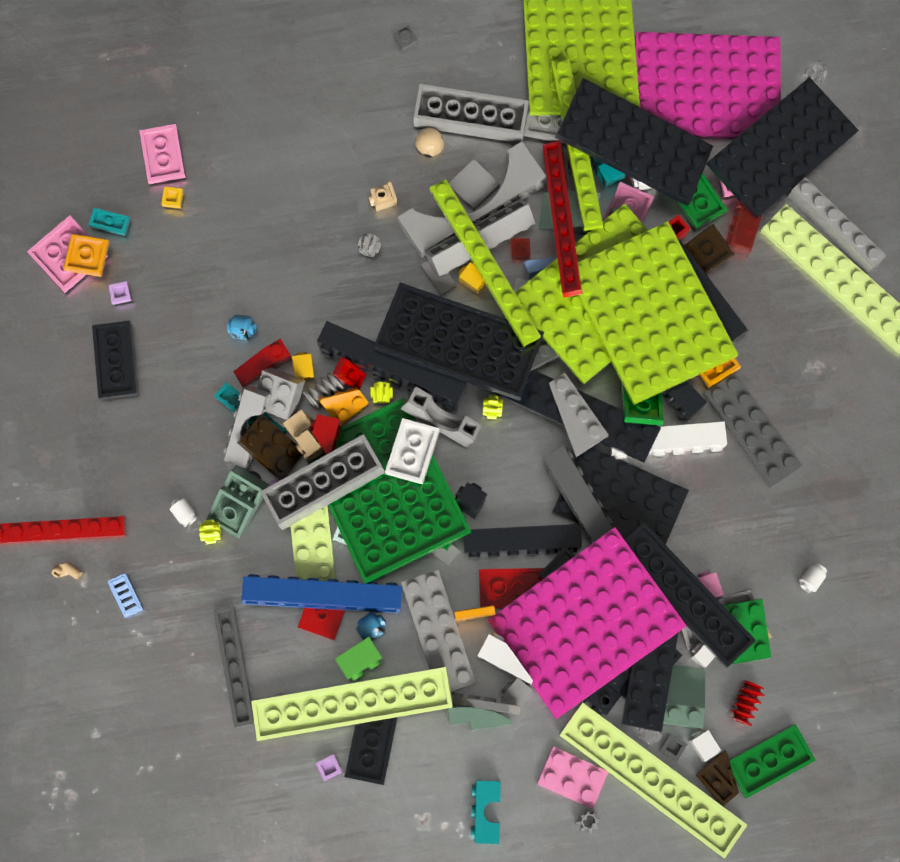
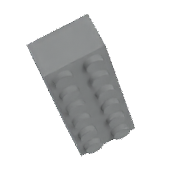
M419 84L413 117L414 127H430L438 131L520 143L523 142L529 100Z
M363 434L262 490L260 493L278 526L284 530L385 472Z
M439 570L401 582L429 670L447 667L451 693L476 685Z

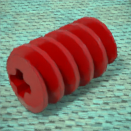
M743 680L742 684L746 688H739L743 695H736V699L739 702H733V706L737 710L731 709L729 711L733 716L730 718L744 725L752 726L748 718L755 719L751 711L758 712L754 704L762 703L758 696H765L761 692V689L764 688L750 681Z

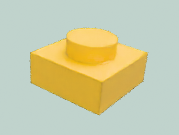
M164 186L162 206L181 209L184 190L182 188Z

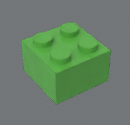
M368 637L335 658L346 678L349 681L353 679L356 682L365 676L363 672L369 668L373 671L381 666L380 661L383 658Z

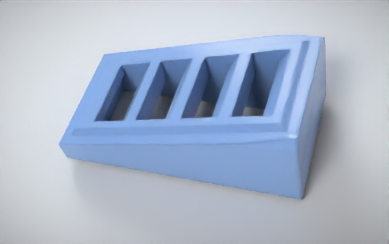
M557 257L524 261L523 269L528 279L536 276Z
M124 573L108 581L125 618L144 610L128 574ZM125 581L126 584L118 588L116 587L117 584ZM129 589V592L122 595L119 594V592ZM130 596L133 597V599H131V600H129V601H126V602H124V603H123V601H122L123 599H125V598H127V597H130ZM133 603L136 604L135 607L129 610H126L125 608Z

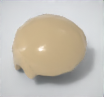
M427 127L418 132L415 138V146L421 154L434 157L442 152L444 138L437 129Z

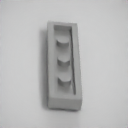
M455 692L451 694L453 705L516 715L520 714L521 707L514 706L513 701L501 699V703H496L495 698L484 697L483 701L479 700L480 696L468 694V698H463L464 694Z

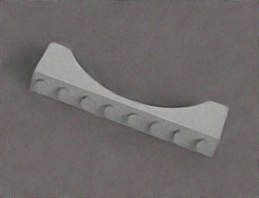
M523 142L507 150L508 170L505 180L492 200L479 210L468 214L473 224L478 223L519 199L524 200L530 195V192L538 191L545 186L547 176ZM414 208L397 217L398 225L421 259L427 257L425 251L456 235L446 218L425 215L416 212Z

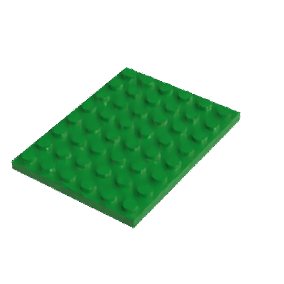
M405 397L341 427L336 449L364 434L385 472L402 418L417 422L415 417L401 410ZM322 453L320 456H318L316 459H314V460H313L312 462H310L309 464H311V463H313L314 461H316V460L322 458V457L325 456L326 454H325V453ZM433 454L423 484L384 473L328 505L365 584L471 533Z

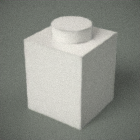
M699 729L691 735L693 738L689 742L702 762L721 752L720 747L709 730L702 731V729Z

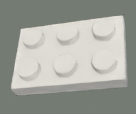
M402 418L385 474L423 484L440 429Z

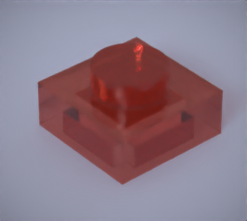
M530 238L511 239V259L530 258Z

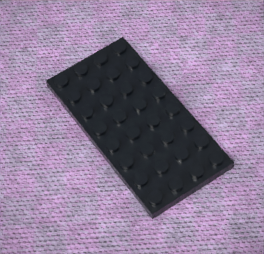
M809 77L710 159L706 165L751 215L757 219L859 130Z
M585 78L581 80L555 136L556 139L686 206L691 203L713 149V145Z
M400 282L373 350L520 401L544 332L538 330L541 337L523 347L507 319Z

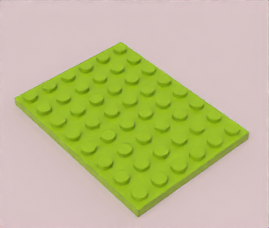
M523 0L529 116L561 115L551 61L570 59L576 91L581 80L585 78L640 107L632 0Z
M623 204L602 221L603 228L591 230L576 242L578 262L646 232L648 229L627 205ZM558 258L515 292L536 329L544 332V340L583 385L611 362L578 295L563 297Z
M665 222L578 262L583 294L578 295L633 405L738 356L730 337L669 222Z

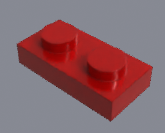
M340 357L333 372L334 376L351 389L356 387L360 389L366 377L364 372L343 357Z

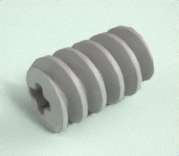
M327 373L328 380L321 377L322 384L316 381L314 382L315 388L309 386V393L305 390L302 393L312 407L316 406L320 409L318 398L321 396H332V393L339 392V388L345 391L344 383L331 373Z

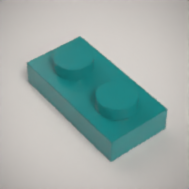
M93 208L88 225L91 228L126 236L131 219L129 216Z

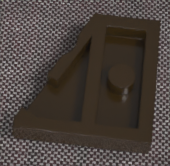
M725 749L695 775L722 806L726 805L739 793Z

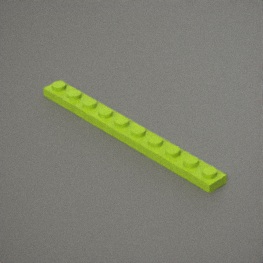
M570 59L551 61L562 121L576 93ZM567 144L583 230L603 228V222L589 155Z
M445 179L431 186L429 191L523 347L538 340L541 335L448 181Z

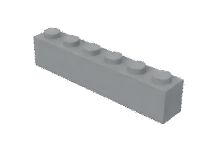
M806 177L792 189L788 198L866 274L872 271L885 258L886 254Z
M519 199L479 221L474 226L487 248L492 249L497 247L502 241L513 238L520 231L529 229L531 225L535 224V220L529 204ZM457 235L425 251L432 270L438 276L446 275L452 269L462 266L470 260Z

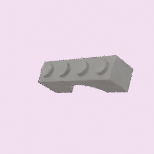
M249 386L241 391L239 395V401L241 402L239 408L234 413L235 423L229 431L230 441L224 448V454H226L224 461L242 468H247L251 465L253 457L237 444V441L247 430L249 419L252 416L261 415L267 411L272 393L253 386Z
M416 386L407 395L401 407V410L429 426L439 428L442 434L465 447L474 442L482 426L466 415L457 416L442 410L434 403L432 395Z

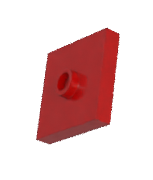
M304 608L297 628L335 641L346 610Z

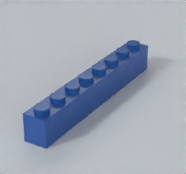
M249 574L248 577L243 576L241 601L242 604L400 613L402 586H397L398 584L393 582L379 585L375 581L362 584L356 580H347V583L339 582L337 579L319 581L318 578H307V580H299V577L293 576L287 579H280L279 576L275 575L261 578L260 575Z

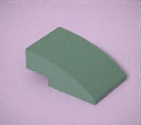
M236 465L230 470L224 486L220 488L207 516V520L214 519L215 522H220L222 529L240 538L263 499L260 492L268 488L269 484Z
M471 707L448 708L450 725L470 722L471 730L512 724L509 718L492 711Z

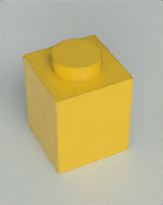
M471 262L467 267L464 265L458 273L459 283L476 295L485 285L475 265Z
M299 352L296 356H292L294 376L305 381L315 380L312 355L307 352Z

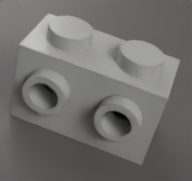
M517 677L513 683L508 682L501 690L503 693L501 698L513 701L514 706L520 707L533 690Z

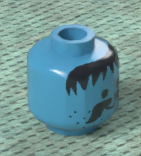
M234 315L228 321L227 331L234 339L249 340L253 334H256L257 324L254 323L253 318L250 316Z
M370 612L358 621L356 630L363 640L369 637L371 641H374L385 633L384 625L387 623L381 614L377 615L374 612Z

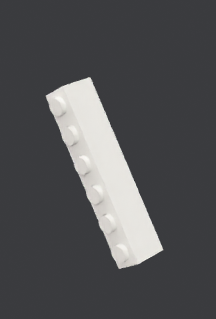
M725 422L663 426L649 454L663 456L667 452H672L673 455L684 454V451L701 453L704 449H711V452L722 451V448L727 445ZM609 447L610 455L614 456L615 459L627 458V455Z

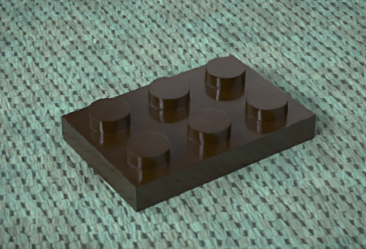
M263 414L256 417L237 441V444L278 480L284 479L301 456V453L296 448L297 444Z

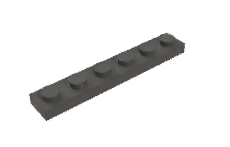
M234 606L214 609L234 727L254 724Z

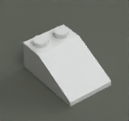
M495 633L493 636L489 634L477 658L515 679L518 677L526 685L530 686L533 680L509 646L503 642L504 638Z

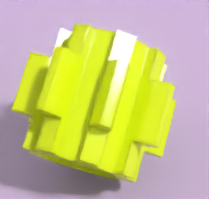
M373 383V387H370V396L373 398V403H390V399H393V388H391L390 383Z
M489 395V398H484L483 415L487 416V419L501 417L503 399H498V396Z
M214 519L200 523V540L205 541L207 544L216 543V540H221L220 522H215Z

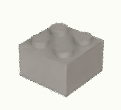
M272 367L263 370L257 388L272 393L266 412L286 420L295 415L305 380Z

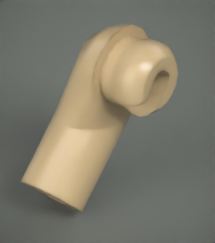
M69 562L57 564L51 571L54 577L69 574L76 580L83 573Z

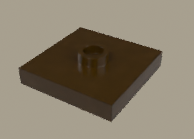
M714 224L685 244L707 275L735 255Z

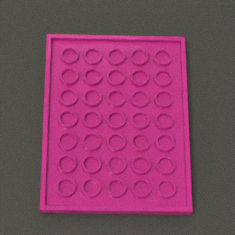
M659 32L635 33L640 108L699 139L734 140L781 101L780 37Z
M616 527L488 619L497 635L504 638L503 642L509 646L533 680V687L556 719L687 627L684 620Z

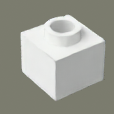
M698 643L692 650L694 654L691 658L702 668L707 667L715 658L704 644Z

